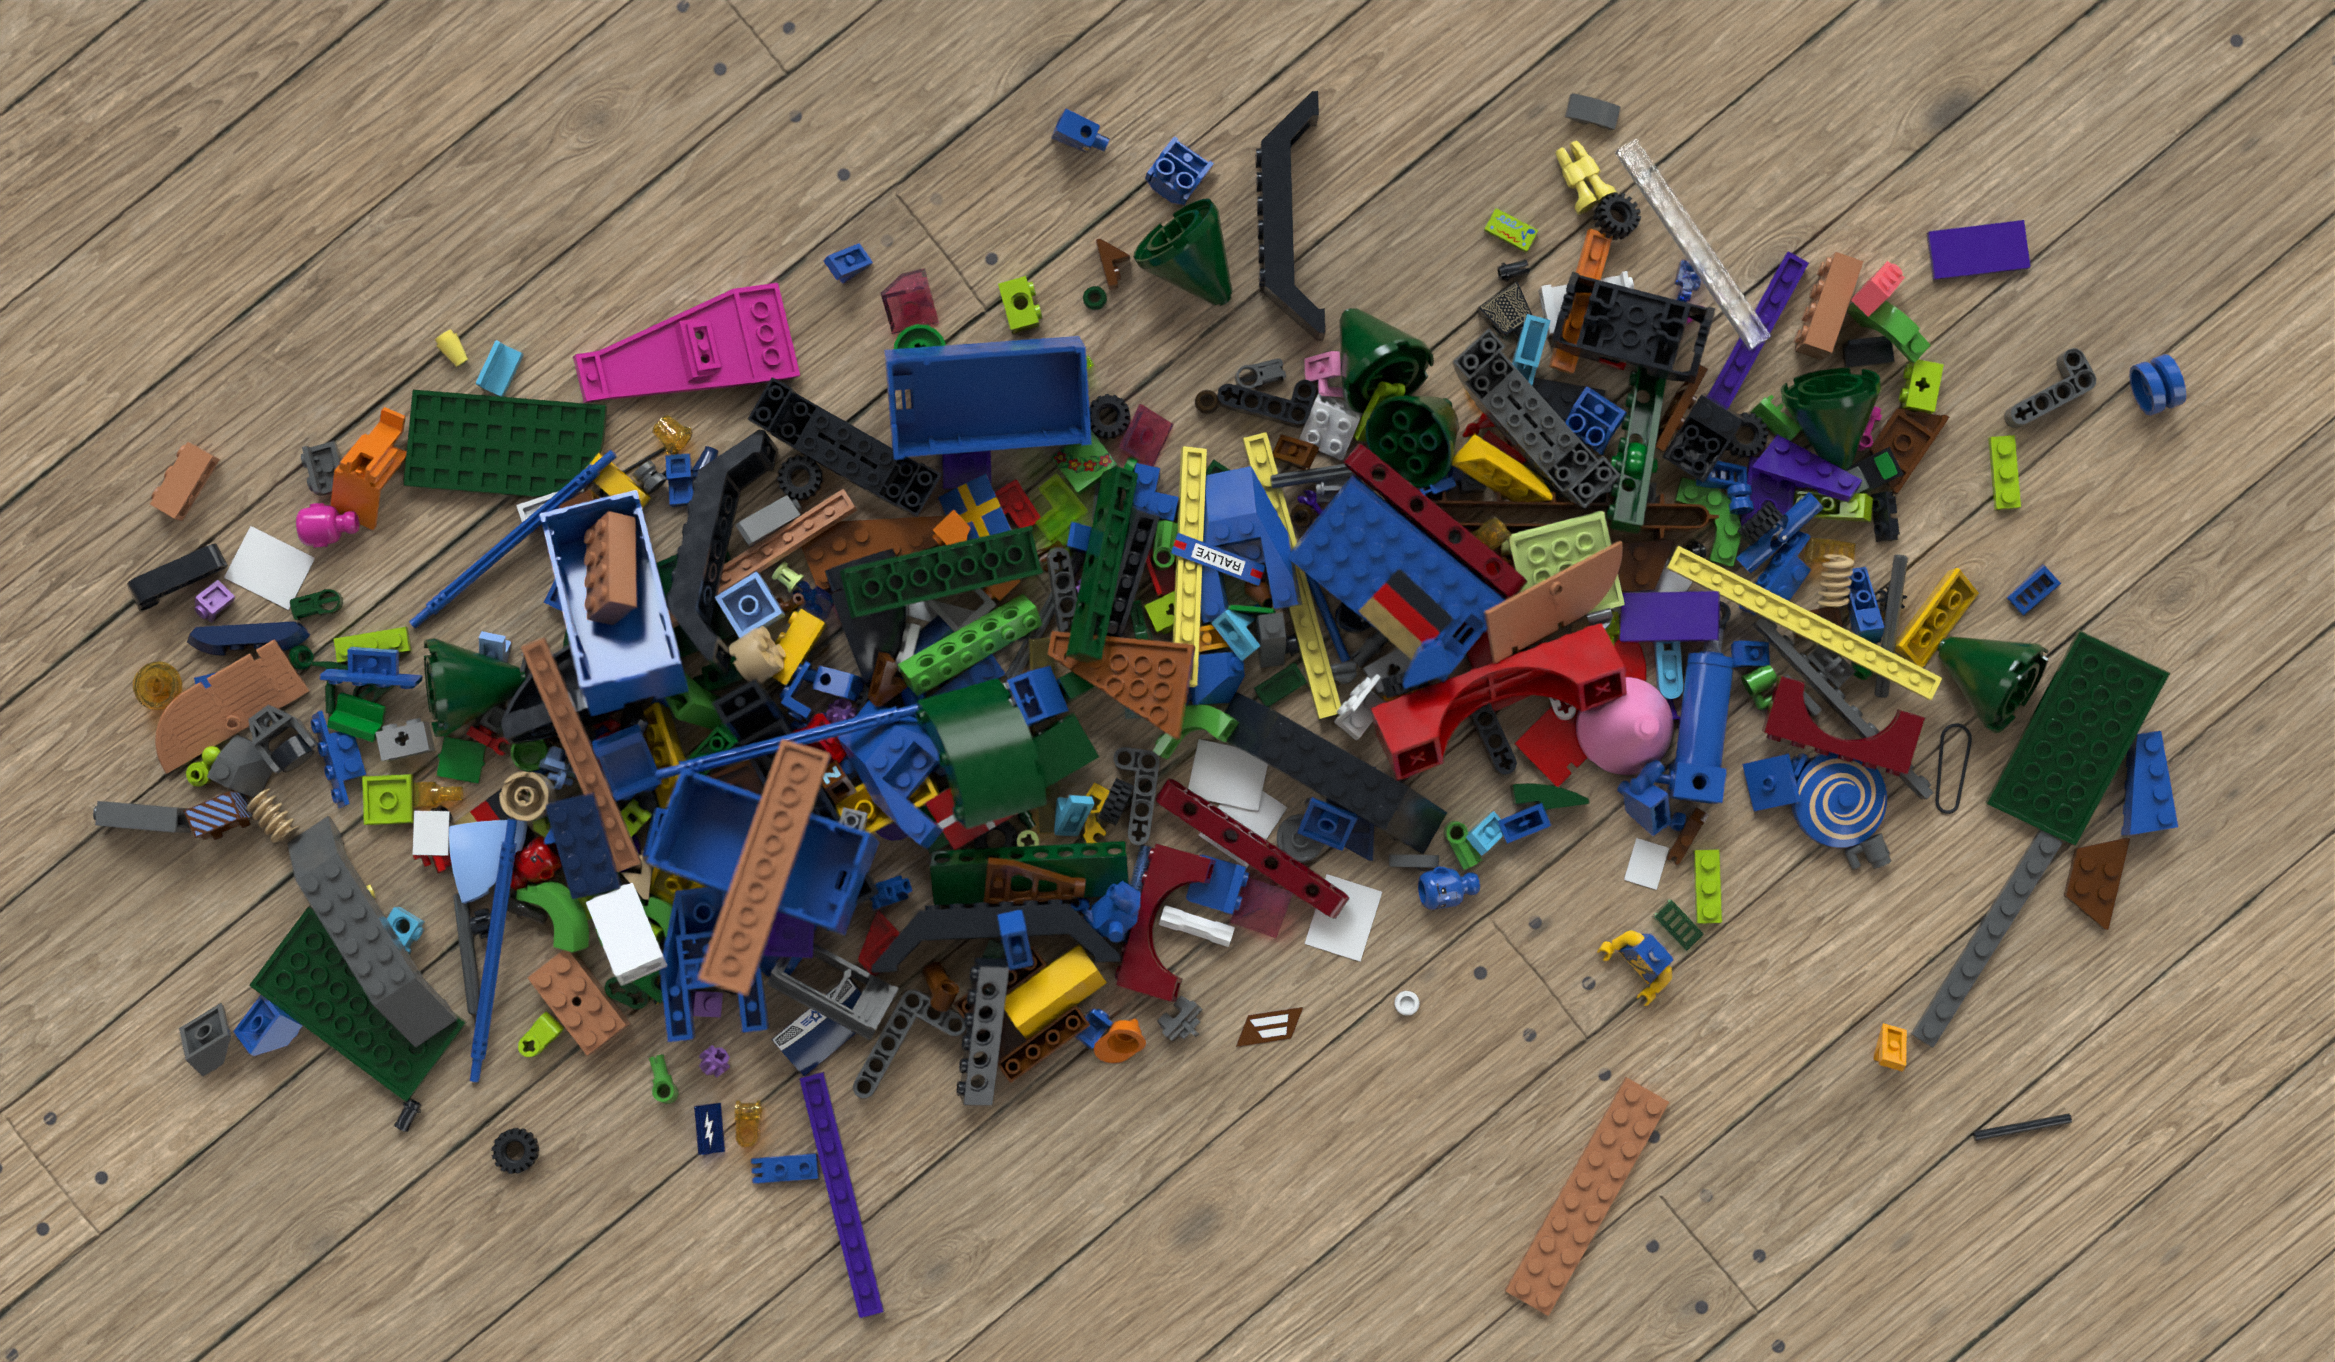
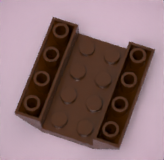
M1033 945L1030 947L1034 965L1008 971L1006 995L1048 966V963ZM992 983L984 984L982 989L989 988ZM966 993L953 1003L963 1018L965 1013H969L970 1006L967 1003ZM1075 1005L1027 1040L1004 1009L997 1065L1008 1081L1012 1083L1090 1026L1078 1005ZM983 1006L979 1012L986 1011L989 1006ZM986 1029L979 1030L977 1035L985 1033Z

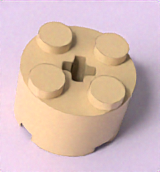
M763 626L754 628L729 647L730 655L735 653L737 660L734 664L742 676L749 682L756 678L760 684L783 669V658L786 657L784 649L779 644L775 645L770 638V633Z
M518 772L511 775L504 782L500 792V803L507 815L520 821H537L548 815L545 805L556 802V792L553 784L546 776L536 772ZM527 792L531 793L530 801H526L524 798L528 795Z

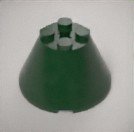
M1395 396L1387 398L1375 406L1370 418L1367 420L1366 440L1368 448L1414 487H1429L1443 479L1451 468L1457 432L1460 429L1458 417L1453 409L1452 402L1447 398L1441 399L1433 396Z

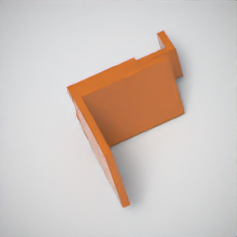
M384 407L381 410L380 422L369 435L364 434L357 440L334 470L330 506L334 507L340 515L348 511L357 513L359 524L371 530H374L377 525L381 490L406 459L407 451L394 446L397 439L404 432V415Z

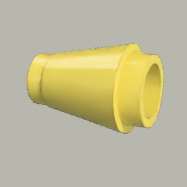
M451 329L435 339L438 344L436 347L456 367L468 360L457 333L454 334Z

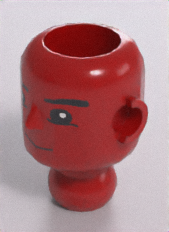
M539 836L517 853L514 859L517 869H513L510 886L512 889L517 891L527 887L528 881L539 884L554 876V873L562 866L555 843L545 844V837Z

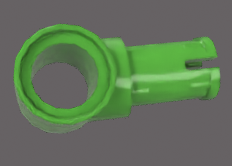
M664 1054L657 1055L656 1058L654 1056L650 1057L649 1061L654 1075L652 1095L659 1102L671 1104L678 1098L679 1090L673 1083L672 1076L668 1074ZM664 1086H669L671 1089L670 1095L667 1098H662L660 1095L661 1089Z

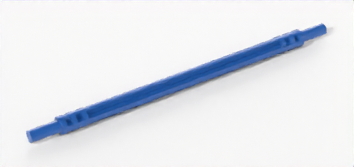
M610 450L595 464L588 465L586 469L582 470L565 487L444 590L440 591L431 601L426 603L427 607L409 621L410 624L417 628L432 614L436 615L456 596L542 524L541 513L557 510L561 504L572 499L582 489L587 487L589 483L594 481L600 475V471L617 458L616 454Z
M917 704L899 709L893 707L746 746L700 756L687 761H681L679 765L656 770V776L660 780L680 775L682 768L689 769L695 773L778 752L782 739L806 745L898 722L900 718L915 715L919 709Z
M508 818L505 840L502 841L471 1050V1058H473L470 1074L471 1082L480 1081L482 1061L486 1058L517 845L514 842L518 820L514 818Z

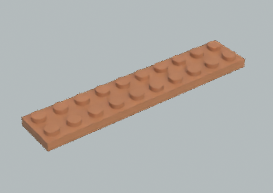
M781 740L703 963L699 980L748 995L829 763L830 754L791 741Z
M1624 1078L1505 1288L1506 1292L1549 1316L1668 1106L1669 1101L1631 1079Z

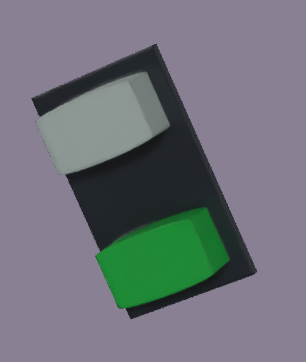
M1890 446L1851 465L1846 471L1862 480V484L1856 492L1860 494H1865L1904 475Z

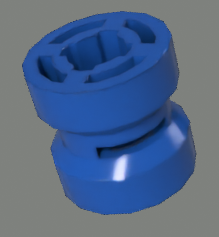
M1738 484L1727 488L1728 498L1731 499L1729 504L1730 514L1742 515L1754 511L1753 501L1750 500L1752 494L1751 485Z

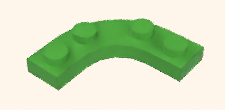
M1682 477L1674 502L1700 504L1707 508L1709 514L1719 515V518L1713 521L1715 537L1708 561L1733 567L1741 535L1737 532L1741 527L1739 515L1730 514L1729 504L1731 500L1717 488L1700 487L1696 485V481Z

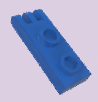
M817 1153L751 1158V1164L761 1163V1167L751 1168L752 1173H762V1177L752 1178V1183L819 1178Z

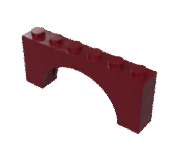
M1778 675L1762 728V732L1767 733L1766 738L1781 742L1782 738L1791 740L1790 745L1802 749L1805 748V745L1815 747L1814 752L1828 756L1829 752L1839 754L1838 759L1852 763L1853 759L1863 761L1861 766L1876 770L1877 766L1886 768L1885 773L1900 777L1901 773L1908 774L1925 717L1897 709L1892 721L1882 731L1873 736L1863 739L1838 738L1822 731L1810 718L1804 703L1805 683Z
M1156 843L1155 848H1151L1148 856V861L1150 862L1149 869L1145 871L1142 877V885L1144 887L1140 896L1137 922L1128 930L1130 932L1129 940L1123 945L1121 954L1124 957L1122 965L1117 967L1115 979L1117 980V986L1170 1002H1176L1183 978L1171 973L1162 964L1157 955L1153 940L1155 919L1163 902L1178 888L1191 883L1210 884L1216 860Z

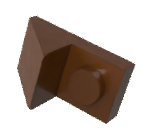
M1097 239L1096 245L1109 290L1117 289L1118 281L1122 279L1118 266L1113 267V265L1129 261L1131 257L1108 242Z
M1281 434L1272 453L1274 458L1297 469L1306 470L1310 469L1319 447L1315 444Z
M879 652L868 693V698L875 707H881L907 688L906 683L900 677H894L897 666L889 653Z

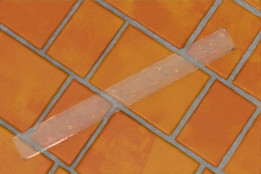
M1634 139L1618 148L1615 152L1616 156L1749 351L1767 341L1771 337L1770 333L1639 141Z

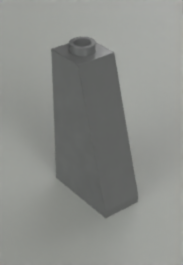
M97 801V806L93 810V819L96 820V826L191 833V827L184 813L189 808Z

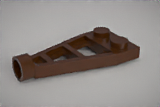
M988 858L984 903L1014 902V905L1023 904V901L1038 900V902H1045L1056 899H1074V897L1084 898L1085 878H1071L1015 860ZM1014 875L1030 878L1033 882L1032 888L1027 891L1015 892L1010 888L1011 878ZM1047 880L1057 884V889L1055 891L1041 892L1037 889L1038 881Z

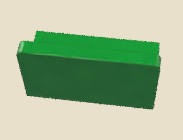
M340 692L337 697L336 710L328 719L327 728L374 742L377 738L375 732L383 730L382 726L384 724L386 707Z

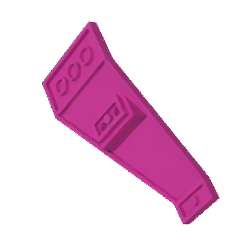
M778 283L731 289L602 350L575 354L573 356L584 403L768 383L772 377L781 381L800 376ZM695 333L701 335V340L696 338ZM701 356L707 359V363L701 361Z

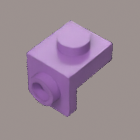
M690 990L693 1016L721 1017L723 993Z

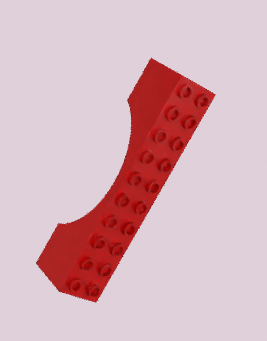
M1602 623L1588 626L1573 634H1567L1554 641L1542 643L1538 647L1518 652L1496 664L1492 663L1481 668L1472 669L1468 673L1448 678L1444 682L1433 686H1426L1422 690L1405 694L1398 699L1381 703L1371 708L1377 738L1397 781L1443 764L1446 746L1455 729L1474 711L1493 701L1519 695H1539L1566 702L1580 712L1627 695L1625 666Z

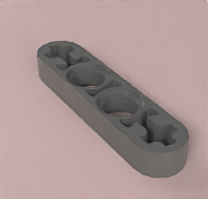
M1055 547L1047 554V566L1058 632H1064V629L1068 628V621H1062V617L1074 616L1077 595L1070 554L1066 549ZM1057 552L1060 555H1064V559L1060 561L1061 568L1067 569L1066 572L1058 571L1054 573V569H1059L1058 562L1053 561V557L1057 556ZM1064 575L1068 578V586L1065 589H1059L1056 585V580L1059 576ZM1065 599L1070 600L1072 603V609L1068 613H1063L1060 609V604ZM1069 619L1070 625L1072 626L1073 619Z

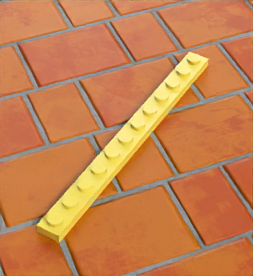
M1267 432L1245 437L1242 440L1249 466H1252L1269 500L1287 529L1291 548L1293 549L1297 542L1282 487L1272 488L1270 477L1278 474ZM1295 564L1302 605L1289 607L1288 609L1318 719L1337 715V710L1341 704L1306 575Z
M1677 546L1666 568L1710 591H1719L1720 596L1927 700H1932L1942 680L1941 677L1680 546Z

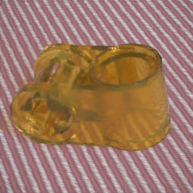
M740 1100L735 1102V1138L741 1147H752L760 1140L761 1100H757L756 1103H741ZM744 1110H753V1112H744ZM746 1129L751 1130L754 1134V1139L751 1143L745 1142L742 1138V1133Z

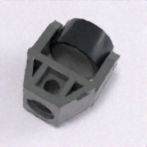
M267 705L248 719L250 731L252 732V744L275 773L279 774L282 771L285 773L290 772L305 763L314 754L315 751L312 748L317 746L318 743L299 718L276 707ZM291 727L298 731L299 735L282 743L273 753L269 751V742L286 729Z

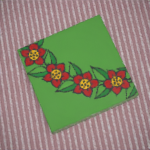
M1092 430V445H1081V443L1069 444L1052 456L1053 461L1078 495H1081L1101 481L1103 471L1118 466Z

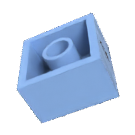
M757 571L715 597L739 638L754 628H760L761 626L767 628L786 616L764 579Z

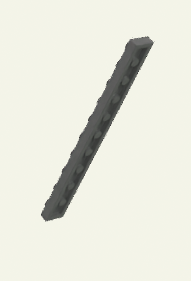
M1759 617L1751 624L1862 739L1880 732L1872 723L1869 722L1867 724L1861 718L1863 714L1854 705L1850 707L1844 700L1846 698L1845 695L1838 688L1835 687L1833 689L1827 683L1829 680L1827 676L1820 670L1816 671L1810 665L1812 663L1811 660L1804 653L1801 652L1799 654L1793 648L1794 642L1788 636H1782L1776 630L1778 627L1774 622L1764 617ZM1911 764L1908 774L1901 773L1899 778L1921 800L1928 799L1934 793L1929 788L1931 784L1922 775L1918 777L1912 770L1914 766Z
M2039 829L1912 1030L1911 1035L1934 1048L2063 842Z

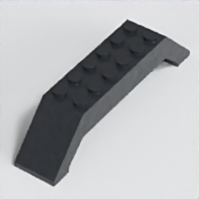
M1312 91L1261 140L1260 148H1256L1255 166L1260 168V172H1257L1256 192H1261V196H1257V216H1262V220H1258L1257 225L1258 240H1262V244L1259 245L1258 264H1263V269H1259V288H1264V295L1315 340L1323 341L1325 336V308L1319 309L1295 286L1291 148L1310 127L1317 126L1319 117L1318 91Z
M757 430L699 469L697 478L693 481V497L687 506V522L684 523L682 528V544L677 549L678 561L676 569L672 571L671 591L666 596L667 608L704 657L722 676H728L732 655H730L729 648L714 634L710 625L740 493L765 472L774 471L778 448L765 430Z
M756 678L712 702L722 722L738 740L741 747L794 733L784 714ZM777 752L749 759L764 787L768 781ZM821 783L811 814L839 823L840 814L832 798ZM870 870L865 875L855 902L856 906L879 894ZM844 872L842 880L838 888V890L840 891L842 889L843 883L848 872ZM851 874V876H850V878H849L847 887H848V885H849V882H850V879H851V877H852V874Z
M1238 692L1235 693L1224 712L1239 722L1227 739V743L1254 756L1353 814L1358 815V817L1424 855L1448 812L1391 776L1286 716Z
M1062 899L1048 900V905H1038V900L1023 901L1024 906H1014V902H999V907H989V903H974V908H965V904H949L950 909H940L939 905H925V910H919L872 965V972H899V964L922 941L1000 938L1002 935L998 915L1022 910L1027 936L1069 934L1094 956V963L1119 962L1120 955L1069 904H1063Z

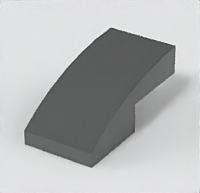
M1572 93L1569 97L1565 117L1582 124L1591 123L1611 131L1616 128L1621 106Z

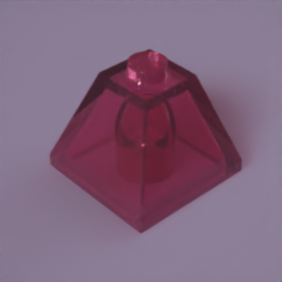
M925 268L902 273L881 292L892 334L900 333L905 328L916 324L929 326L939 323Z
M1248 877L1246 886L1242 887L1239 895L1242 897L1239 910H1234L1230 923L1276 938L1293 892Z

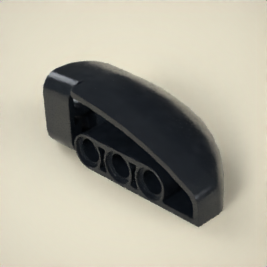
M894 549L871 554L825 570L828 583L833 592L832 600L866 686L871 685L879 652L889 653L894 661H896L902 647L903 634L907 625L908 605L851 619L840 570L896 557Z
M571 644L553 654L584 728L608 721L610 718L609 714L611 715L631 707V702L624 703V708L591 716L580 688ZM532 673L515 693L501 722L505 739L510 744H521L559 736Z

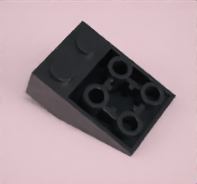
M1705 393L1701 394L1662 457L1704 483L1746 418Z

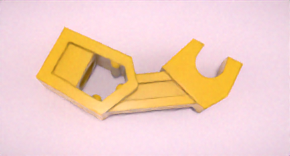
M1095 782L1086 796L1093 795L1100 799L1101 802L1097 806V810H1091L1085 821V833L1083 836L1087 843H1097L1093 839L1096 833H1101L1103 836L1107 833L1096 822L1095 813L1101 812L1110 791Z

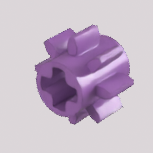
M838 699L833 704H829L826 718L828 721H832V723L852 719L857 715V708H851V702L846 699Z
M711 1045L699 1055L702 1059L699 1067H701L706 1075L714 1074L717 1078L730 1068L727 1064L730 1057L722 1047L715 1048Z

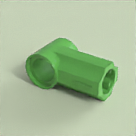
M1165 520L1158 522L1151 556L1152 566L1156 570H1167L1174 562L1175 554H1172L1171 551L1177 536L1178 523ZM1165 553L1169 558V562L1167 564L1159 563L1157 554Z
M1451 821L1444 827V836L1450 843L1462 869L1465 870L1478 864L1482 859L1478 851L1466 838L1469 834L1467 827L1461 822ZM1454 826H1460L1462 830L1461 836L1457 839H1452L1450 836V830Z

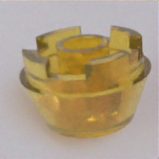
M158 661L143 666L136 673L132 687L137 700L144 707L152 710L166 709L174 698L181 694L182 680L180 674L172 665Z

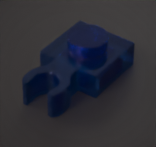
M801 580L796 585L802 591L797 588L793 591V595L796 593L802 594L806 601L804 607L824 621L834 606L832 595L819 586L811 589L806 581Z

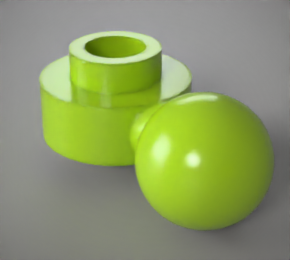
M215 746L205 748L202 752L203 761L192 763L187 768L186 777L191 785L200 787L212 781L207 778V775L218 754L221 752L219 748ZM196 771L199 772V779L195 775Z

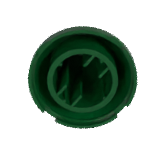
M1201 199L1172 214L1174 219L1166 225L1162 226L1159 223L1139 243L1133 257L1141 269L1212 305L1219 304L1223 306L1231 300L1232 297L1230 295L1233 289L1219 210L1211 199Z
M1349 308L1342 313L1339 320L1342 391L1345 401L1352 410L1364 413L1380 382H1389L1391 385L1394 383L1403 384L1405 387L1404 396H1411L1422 386L1428 378L1426 373L1428 365L1433 366L1434 364L1433 354L1423 341L1358 308Z
M1832 368L1794 377V385L1788 387V383H1784L1781 387L1782 402L1817 455L1847 471L1853 463L1881 391L1880 376L1867 369H1862V375L1851 374L1850 368Z
M1952 636L1948 639L1944 638L1937 648V651H1939L1938 657L1984 727L1993 733H1999L2008 727L2016 718L2012 714L2020 705L2025 707L2036 690L2048 663V658L2043 656V652L2049 653L2048 649L2036 643Z
M436 638L424 640V648H428L430 655H424L429 713H432L433 720L438 721L431 722L435 737L449 735L511 698L526 680L525 672L520 671L518 666Z

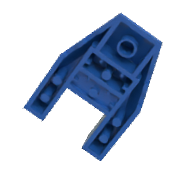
M1252 466L1206 475L1203 542L1257 563H1266L1274 609L1302 605L1295 564L1289 560L1292 551L1289 533L1279 518L1275 507H1273ZM1202 565L1200 610L1203 623H1212L1228 609L1229 603L1223 572Z
M869 700L855 718L890 708L883 705L875 707ZM908 716L900 718L898 722L839 736L838 739L873 802L919 845L928 849L943 832V829L909 800L939 764L937 749L925 729L918 724L916 718Z
M710 887L675 892L663 951L667 966L660 969L668 1042L690 1040L696 1037L690 989L717 986L698 979L728 895ZM759 961L748 995L738 992L742 1033L767 1030L769 1028L766 997Z

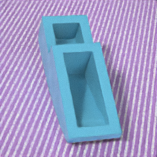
M1527 314L1512 364L1532 385L1551 320Z

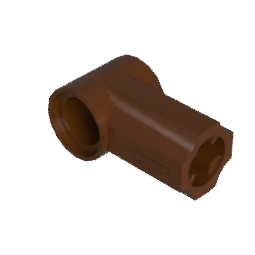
M932 962L925 966L922 971L932 993L930 1004L938 1011L947 1012L959 993V986L948 978L940 962Z

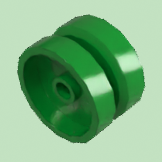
M921 324L905 328L898 335L894 343V349L946 346L944 338L936 329Z

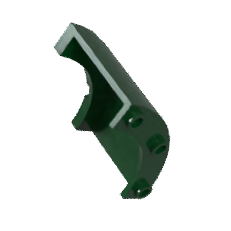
M997 678L917 701L919 710L915 713L916 720L928 733L937 749L939 763L945 769L953 797V816L966 829L1047 805L1043 775L1037 774L1035 761L1039 760L1030 731L1018 706L1013 708L1009 701L1011 694Z

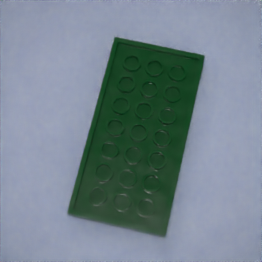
M2078 629L1990 792L1986 804L2076 846L2170 673Z
M311 906L307 907L249 985L405 1102L413 1096L467 1023L454 1013L458 1019L457 1021L418 1047H415L373 1005Z

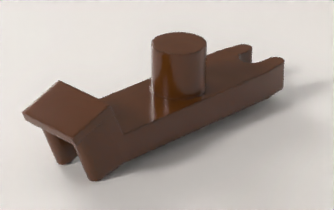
M1697 807L1695 808L1671 847L1667 860H1671L1675 856L1676 861L1674 863L1676 865L1682 861L1709 814Z

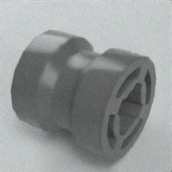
M651 460L641 465L632 475L638 482L644 485L643 489L648 494L658 490L667 481V478L662 473L657 472L656 466Z

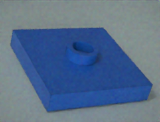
M1789 754L1742 764L1754 811L1801 801Z

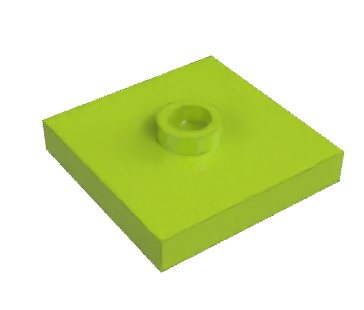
M413 774L362 776L364 825L414 823Z

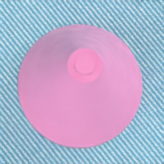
M1626 677L1627 695L1583 712L1578 711L1576 720L1577 738L1587 758L1603 770L1620 775L1640 773L1646 763H1651L1654 760L1660 761L1670 746L1674 729L1670 706L1659 690L1643 680Z

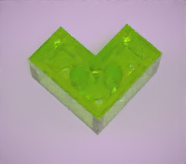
M1057 473L1038 488L1040 494L1051 505L1052 509L1037 520L1035 524L1052 544L1070 529L1071 522L1078 523L1089 512Z

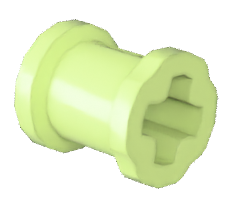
M784 561L775 570L771 578L779 580L788 588L787 591L792 593L801 583L804 576L795 573L788 567V563Z
M1025 830L1019 834L1017 844L1018 847L1025 846L1022 838H1027L1028 834H1031V839L1035 840V844L1030 846H1039L1040 839L1035 832Z

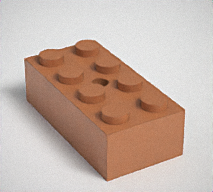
M1835 252L1832 256L1827 257L1825 262H1821L1817 271V275L1820 276L1817 285H1813L1809 294V298L1812 299L1811 304L1805 308L1801 318L1804 321L1801 330L1798 329L1793 343L1797 344L1794 351L1819 360H1823L1833 352L1864 261Z
M607 512L593 526L587 529L584 535V542L586 543L584 564L586 565V577L584 580L586 599L584 608L587 610V620L614 625L636 607L635 517Z
M562 950L528 977V980L587 1056L593 1054L631 1024L613 999L607 996L603 986L576 951ZM575 997H579L582 1002L580 1006L576 1005Z

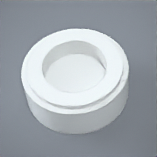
M1402 991L1396 996L1394 1005L1400 1014L1409 1016L1418 1010L1419 999L1411 991Z

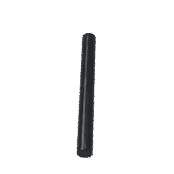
M2070 1113L1973 1131V1138L1975 1141L2068 1124L2072 1123Z

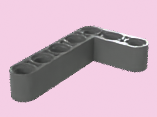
M917 989L905 992L854 1081L853 1091L855 1095L860 1098H868L876 1091L917 1017L951 1036H959L967 1028L964 1025V1018L961 1014L950 1008L947 1012H941V1016L938 1019H932L928 1015V1009L932 1006L930 1004L931 996ZM909 994H916L919 997L920 1002L917 1007L908 1005L907 997ZM898 1015L906 1017L908 1022L906 1028L900 1029L895 1025V1018ZM952 1018L961 1020V1030L953 1031L950 1028L949 1022ZM885 1037H892L895 1040V1048L893 1050L884 1048L883 1039ZM874 1058H878L883 1062V1069L877 1072L872 1069L871 1061ZM861 1080L870 1082V1092L864 1093L860 1091L859 1082Z

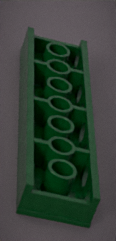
M1032 525L840 570L851 619L1042 574L1043 570L1040 566L1034 542Z
M1074 712L1031 736L1039 760L1035 761L1037 774L1043 775L1045 788L1099 758L1097 750L1092 745ZM947 784L938 789L939 794L949 789L950 785ZM926 804L919 808L938 824ZM942 832L927 850L929 854H932V851H937L950 842Z
M1125 841L932 851L930 874L934 905L984 903L988 860L985 858L989 855H996L999 857L998 859L1015 860L1071 878H1085L1084 897L1104 896L1112 884L1118 885L1121 881L1129 885ZM1111 849H1120L1122 851L1118 854L1108 853ZM1087 850H1095L1097 852L1094 855L1083 854ZM1069 851L1072 855L1062 857L1059 856V853ZM1040 852L1048 854L1044 858L1034 857L1035 854ZM1013 854L1023 855L1020 859L1009 858ZM966 856L974 858V860L969 862L960 861L961 858ZM939 858L949 859V861L946 863L936 862V860ZM1014 875L1011 878L1010 888L1015 892L1027 891L1032 888L1033 882L1030 878ZM1039 880L1037 889L1041 892L1055 891L1057 884L1047 880Z

